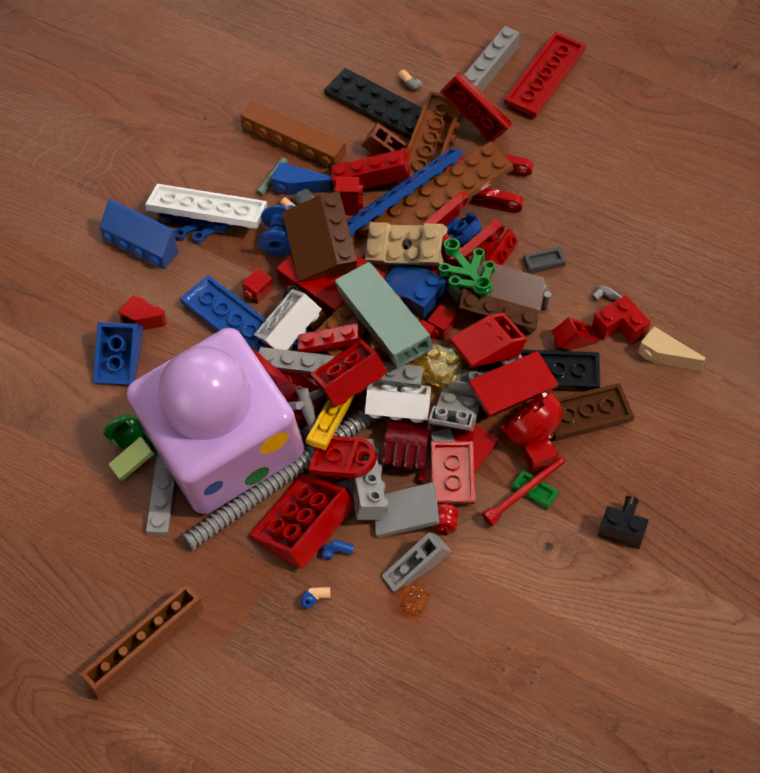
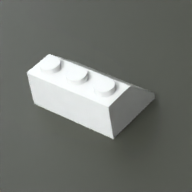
M292 289L254 335L273 349L290 351L299 334L306 332V327L317 320L322 309L305 293Z
M371 383L367 388L365 414H369L372 418L390 416L392 420H402L403 418H410L413 422L428 420L431 386L421 385L420 389Z

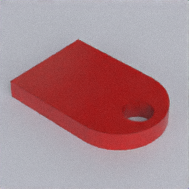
M333 436L326 450L316 447L308 470L313 475L359 478L373 469L377 460V454L373 445L366 439ZM364 456H370L367 461L360 462Z

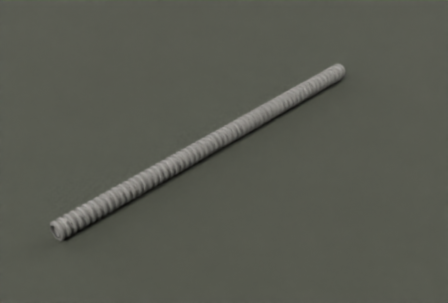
M450 345V348L448 347L445 351L436 355L431 361L426 362V365H422L423 376L421 385L425 386V384L434 380L435 377H438L439 374L444 373L446 367H452L459 360L463 359L462 355L453 345ZM364 406L362 410L357 411V414H353L352 418L349 417L347 421L342 422V425L339 424L334 436L354 437L355 433H360V429L364 430L365 426H369L370 422L374 423L375 419L379 418H372L369 414H365L366 406ZM306 447V450H304L299 459L259 484H256L253 488L248 489V492H243V495H238V499L234 498L232 503L228 502L226 507H221V511L217 510L216 514L210 515L211 518H206L205 522H200V526H194V530L190 529L188 534L184 533L183 539L187 546L192 550H196V546H201L202 542H207V538L211 539L213 534L217 535L219 530H224V526L228 527L230 522H235V518L239 519L240 515L246 514L245 511H250L251 507H256V503L260 504L262 499L266 500L267 496L272 495V492H277V488H283V484L287 485L288 481L293 480V477L296 478L299 476V473H304V469L308 470L316 447Z

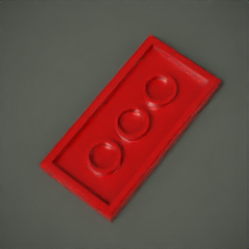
M538 351L475 377L468 382L488 418L537 397L543 392L546 393L555 389L559 385Z
M475 425L473 432L455 429L452 433L455 441H473L475 475L498 444L499 438ZM431 462L418 478V482L422 485L432 483Z

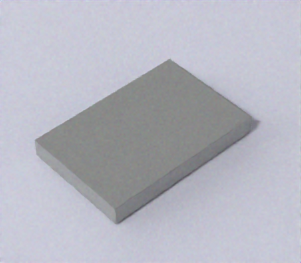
M432 482L384 494V497L388 499V510L385 511L382 520H375L376 536L382 538L439 524L436 485Z

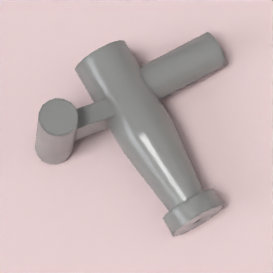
M308 388L299 389L296 391L298 401L288 402L293 410L301 409L308 425L306 427L307 431L309 432L316 422L312 401L324 395L320 388L310 393Z

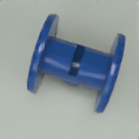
M281 205L268 206L261 213V221L269 228V231L262 233L258 237L257 242L260 249L269 255L285 256L292 253L282 215L283 211L290 209Z

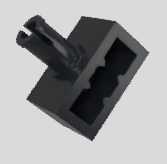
M626 496L622 511L609 506L606 507L598 536L640 549L649 519L634 515L639 500L634 497L632 504H630L632 496Z

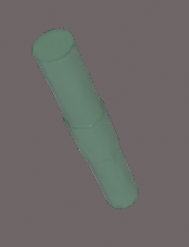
M281 158L258 188L256 193L259 196H262L272 184L271 178L279 163H288L286 158Z

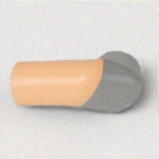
M406 70L399 72V77L411 90L416 91L422 87L421 81L419 79L414 80Z

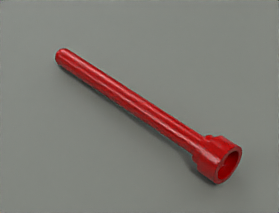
M557 458L496 508L486 509L482 513L484 520L491 527L497 524L503 512L564 465L565 458Z

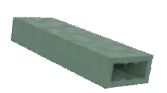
M370 262L335 280L339 295L397 368L433 349L430 334Z

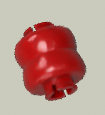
M443 502L438 505L439 524L431 527L437 534L440 535L442 533L441 535L447 536L457 529L459 511L453 504Z

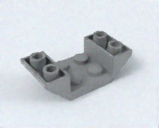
M446 367L442 379V392L437 406L432 408L429 423L473 432L481 405L468 382L484 373Z

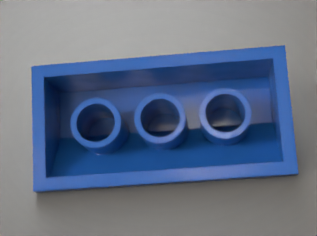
M112 199L108 200L99 226L102 238L108 243H114L124 251L127 250L140 259L143 258L149 261L154 266L166 269L178 254L174 230Z

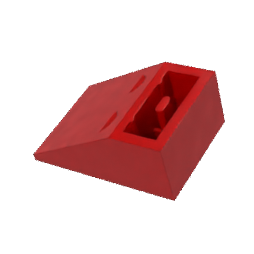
M505 313L488 315L450 337L449 341L471 367L519 357L527 338Z

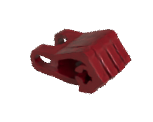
M429 417L428 420L415 425L406 424L403 420L390 419L385 434L382 463L391 465L393 462L394 467L402 468L404 465L407 469H413L414 465H416V469L425 470L427 445L430 441L432 425L429 423Z

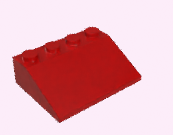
M301 474L250 532L249 536L287 563L303 569L355 507L354 502L346 489Z

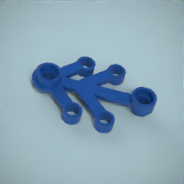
M158 213L159 219L163 223H170L171 221L190 223L174 231L177 241H183L186 238V234L202 226H209L202 231H196L192 234L193 242L201 244L204 242V238L214 232L224 233L231 227V225L226 223Z

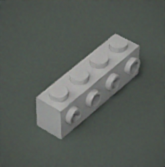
M366 439L373 445L377 454V460L369 473L359 478H350L357 520H382L385 511L388 510V499L384 497L385 482L381 481L382 466L378 464L379 451L378 448H375L374 439ZM364 456L360 462L367 461L370 456Z

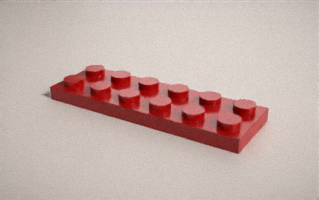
M554 32L506 96L504 104L536 118L586 49V45Z

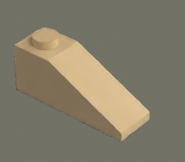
M655 326L641 341L638 351L644 359L650 360L655 364L701 371L706 359Z

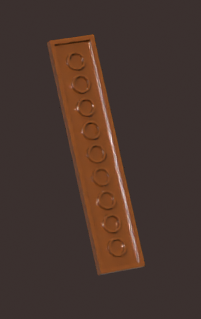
M490 141L430 180L426 185L416 189L410 196L402 198L396 206L387 208L382 216L374 217L370 222L389 223L390 225H422L459 192L465 191L470 197H473L514 170L513 165ZM369 225L357 229L351 237L355 253L364 260Z

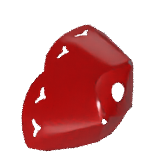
M252 349L286 400H289L299 387L292 384L279 369Z

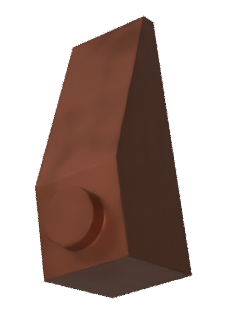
M377 123L367 134L361 146L373 155L407 148L408 144Z

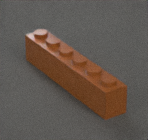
M251 101L240 115L242 127L247 131H252L263 138L274 141L278 145L291 149L293 152H298L309 159L318 161L324 166L332 168L333 165L340 163L346 155V142L257 102Z
M187 584L183 585L80 673L85 685L100 699L202 611L201 598Z

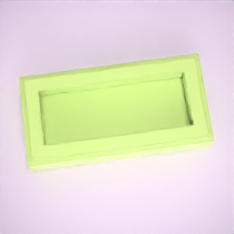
M140 437L111 461L109 465L117 477L123 481L154 455V452L146 441Z

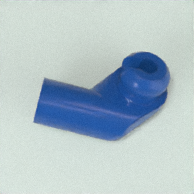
M334 540L323 546L321 550L322 557L325 560H331L337 552L351 555L354 544Z

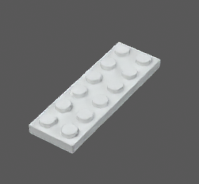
M157 184L145 205L146 211L208 220L210 222H220L247 228H258L261 221V213L267 208V201Z

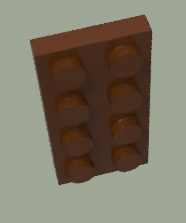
M617 383L557 398L562 405L563 417L560 425L552 434L554 435V440L632 422L634 415L621 384Z

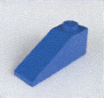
M282 162L279 163L271 178L273 190L287 195H295L303 189H309L311 193L331 192L333 189L331 176Z

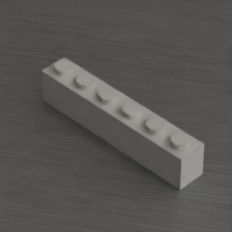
M504 26L464 74L481 92L485 90L519 48L520 32Z

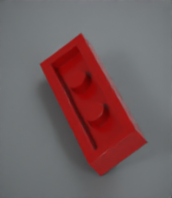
M357 323L299 334L298 351L312 353L354 345L360 341L359 325Z

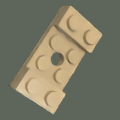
M370 222L365 260L371 264L439 266L444 263L441 247L443 236L447 233L448 228L443 224L424 223V225H390L389 223ZM411 241V247L408 250H404L405 242Z

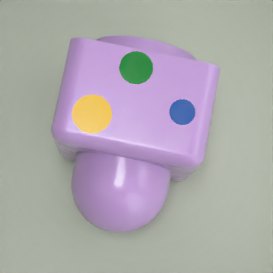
M224 328L134 380L127 388V399L144 431L188 502L198 513L206 514L214 511L293 463L304 452V444L293 409L241 333L236 329Z

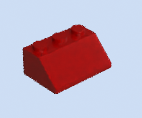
M361 339L310 373V375L336 408L339 405L345 404L355 394L364 391L371 383L379 381L388 371L377 352Z

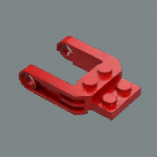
M503 154L513 165L514 170L509 172V175L529 176L532 174L534 164L531 160ZM519 166H524L528 169H522ZM485 188L471 197L472 201L468 203L518 213L522 210L524 199L515 193Z
M465 191L459 192L424 223L447 226L460 215V211L468 205L469 201H472V198ZM498 220L492 221L466 245L460 247L459 251L468 261L469 256L473 257L474 249L482 248L485 251L500 238L505 231V226ZM446 233L443 236L441 247L443 262L451 266L461 267L453 256H448L444 252V241L452 238ZM421 266L423 269L430 270L440 276L439 266Z

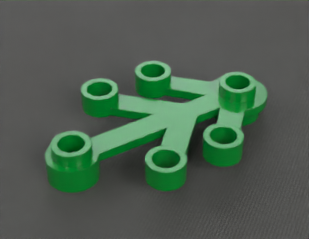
M455 238L446 239L444 241V252L448 256H453L461 267L442 263L439 265V274L441 276H448L451 273L471 278V280L460 279L458 276H451L449 278V287L451 289H459L460 287L471 288L479 295L491 293L493 283L490 280V276L495 272V263L493 261L484 262L483 275L479 276L477 271L480 262L485 258V251L482 248L474 249L473 260L470 265L459 251L460 242Z

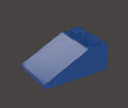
M396 265L385 279L393 291L401 297L402 302L411 313L422 320L426 318L446 294L447 280L430 270Z
M97 323L93 383L130 385L135 380L142 349V326L126 323Z

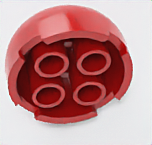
M551 390L547 392L548 394L543 392L526 403L514 415V418L509 417L502 424V431L514 444L526 447L537 444L545 439L550 440L554 436L552 433L562 421L563 409L560 401Z

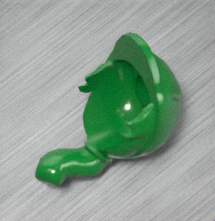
M131 414L118 415L104 427V436L118 448L123 450L124 447H129L138 438L142 437L154 452V455L149 459L157 457V450L154 449L152 442L145 435V431L137 417Z

